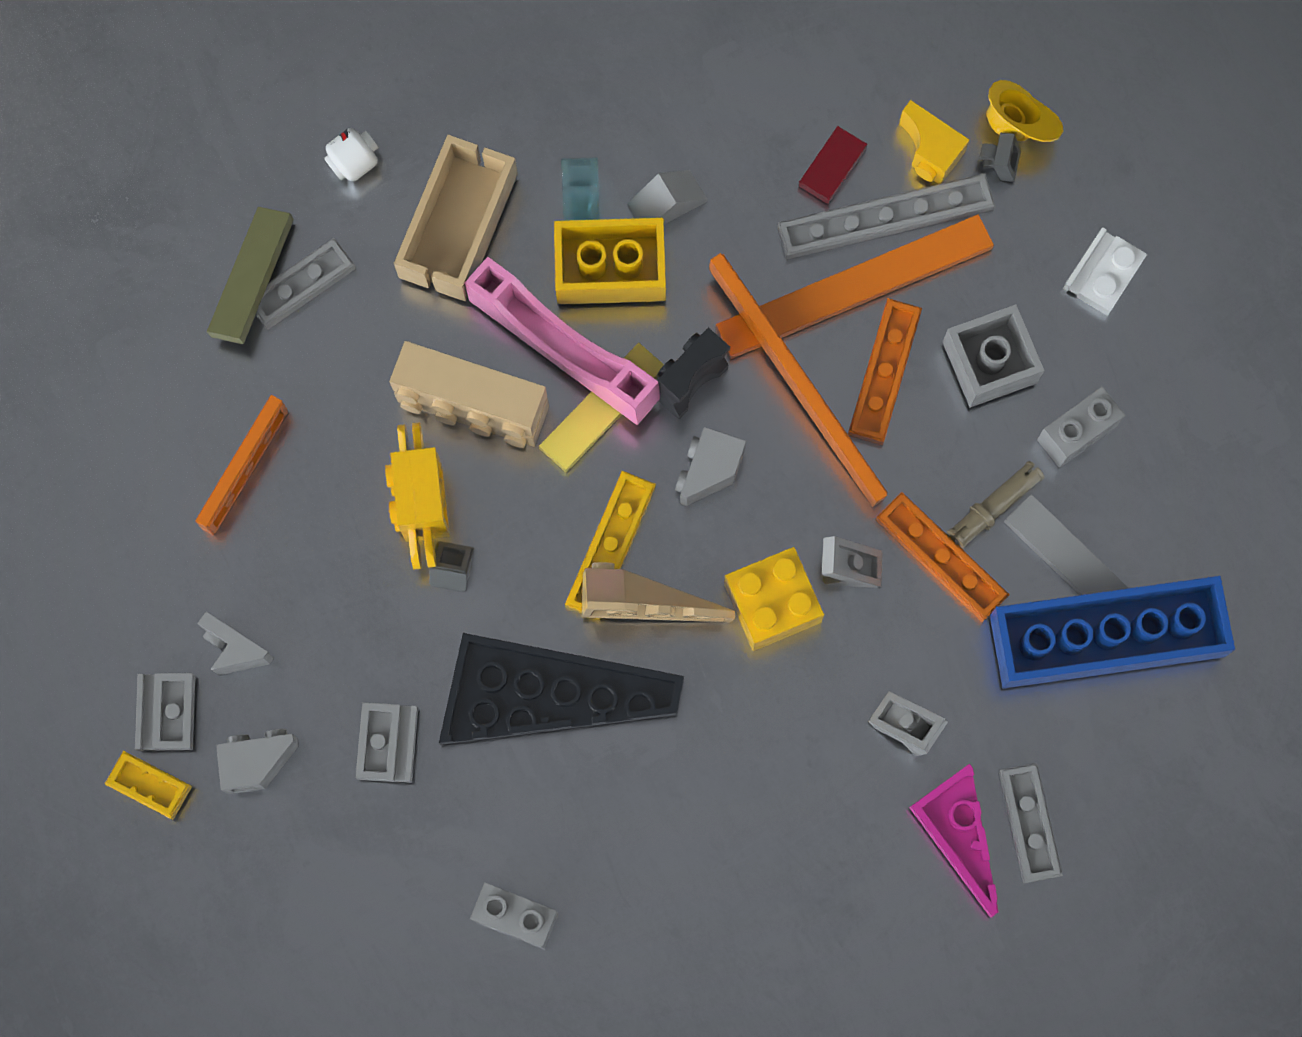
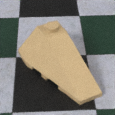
M595 562L592 563V568H585L583 572L582 618L731 622L735 619L734 610L624 569H614V563Z

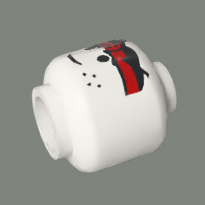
M348 128L326 145L328 155L324 159L341 181L345 177L349 181H356L377 165L378 160L374 151L379 147L366 130L360 134L356 129Z

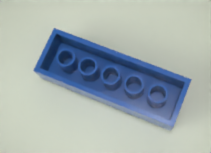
M1221 576L996 607L990 614L1003 689L1224 658L1235 650Z

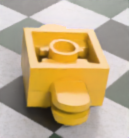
M420 422L412 423L414 450L409 449L406 425H397L400 452L390 453L391 465H385L387 486L391 488L392 496H395V501H389L391 523L394 524L395 531L401 532L405 541L409 542L413 570L421 569L422 567L420 540H424L428 568L436 567L434 539L450 537L443 467L436 448H424Z

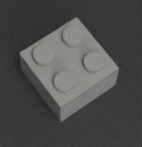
M1016 304L947 329L943 345L969 407L1037 384L1045 371Z

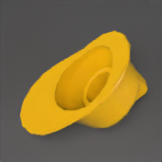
M999 80L994 82L989 88L988 98L991 104L986 112V117L991 128L999 136L1000 133L1015 134L1017 141H1025L1031 138L1041 142H1052L1060 138L1063 133V124L1059 117L1020 85L1007 80Z

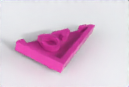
M968 764L913 804L910 810L991 918L999 912L997 906L998 898L990 869V855L985 829L981 821L982 813L980 802L977 800L973 778L974 771L973 767Z

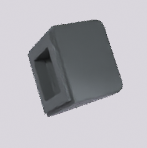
M438 541L435 550L436 567L430 568V585L461 592L465 591L473 560L474 547Z

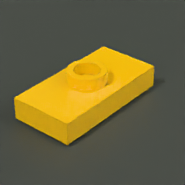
M124 750L105 782V785L174 820L192 787Z

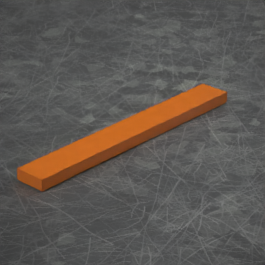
M978 214L760 305V308L780 337L783 338L993 249L994 244ZM740 314L717 323L715 326L719 337L730 346V351L727 353L730 360L762 347Z
M720 253L710 259V272L872 508L884 501L888 492L724 254Z

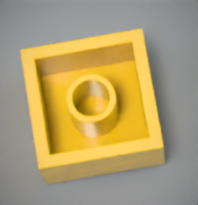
M795 547L725 575L724 586L752 651L822 623L824 613Z

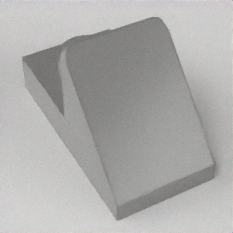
M836 536L823 538L822 575L824 584L869 588L881 587L883 551Z
M207 611L197 623L206 631L203 635L204 639L219 649H222L225 644L227 645L211 668L217 675L269 665L274 659L266 650Z
M890 691L868 721L875 729L902 742L916 756L929 752L948 723L945 718Z

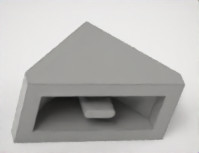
M685 170L658 173L627 204L635 218H663L665 225L706 203L707 198L691 171Z

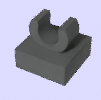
M1000 133L998 146L988 143L982 144L979 158L984 159V167L995 168L1000 181L1014 182L1021 147L1015 134Z

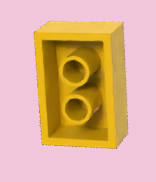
M663 218L554 221L555 291L557 304L666 301Z

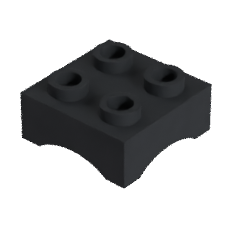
M709 327L701 335L698 333L692 335L682 348L685 352L676 361L673 359L667 361L657 374L660 377L658 379L660 389L659 402L678 419L688 411L689 403L694 393L706 382L720 377L729 367L724 356L730 351V346Z

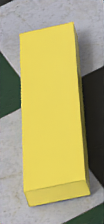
M640 343L624 357V359L630 360L654 379L658 378L657 374L664 365ZM590 392L539 445V449L567 473L622 414L593 392Z

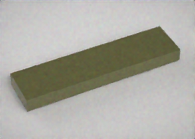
M257 207L207 329L210 337L244 344L294 219L290 213Z

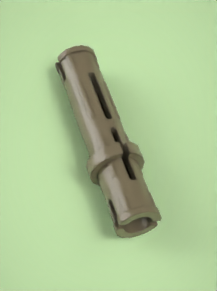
M1027 461L1020 470L983 502L973 504L970 507V513L954 527L950 528L947 531V535L954 542L958 540L957 545L964 549L984 529L990 530L995 525V520L1044 479L1040 468L1037 467L1033 470L1032 468L1035 464Z

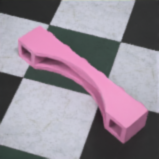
M489 257L464 282L471 303L636 425L642 421L660 400L659 382L630 360L604 350L576 332L545 307L514 275Z

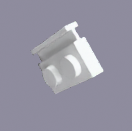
M1102 227L1063 289L1071 291L1077 295L1078 299L1108 316L1147 254L1120 237L1112 236Z

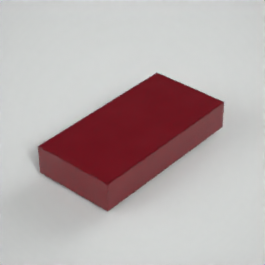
M837 126L799 181V187L829 205L867 149L868 144Z

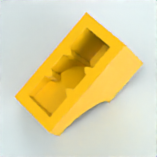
M910 100L902 110L899 125L907 131L915 145L916 152L912 167L915 168L916 173L924 180L942 184L965 154L969 139Z

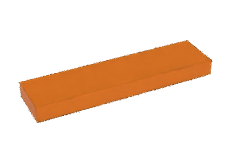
M887 298L848 436L883 446L921 315V307Z
M270 395L196 518L195 522L202 530L212 535L216 534L288 414L285 404L279 398Z
M903 492L876 517L875 520L982 623L1010 595Z

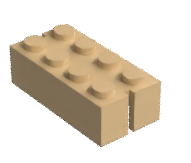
M447 135L394 262L400 279L429 288L432 282L435 291L466 302L468 295L464 282L481 265L518 175L514 157L484 148L482 156L485 167L480 166L481 158L478 145Z
M404 341L389 381L393 391H395L394 394L397 401L401 403V408L416 414H421L422 410L435 414V419L445 424L455 425L457 421L469 425V429L472 432L489 437L491 433L502 436L506 443L519 448H524L525 444L533 447L536 446L549 410L545 386Z

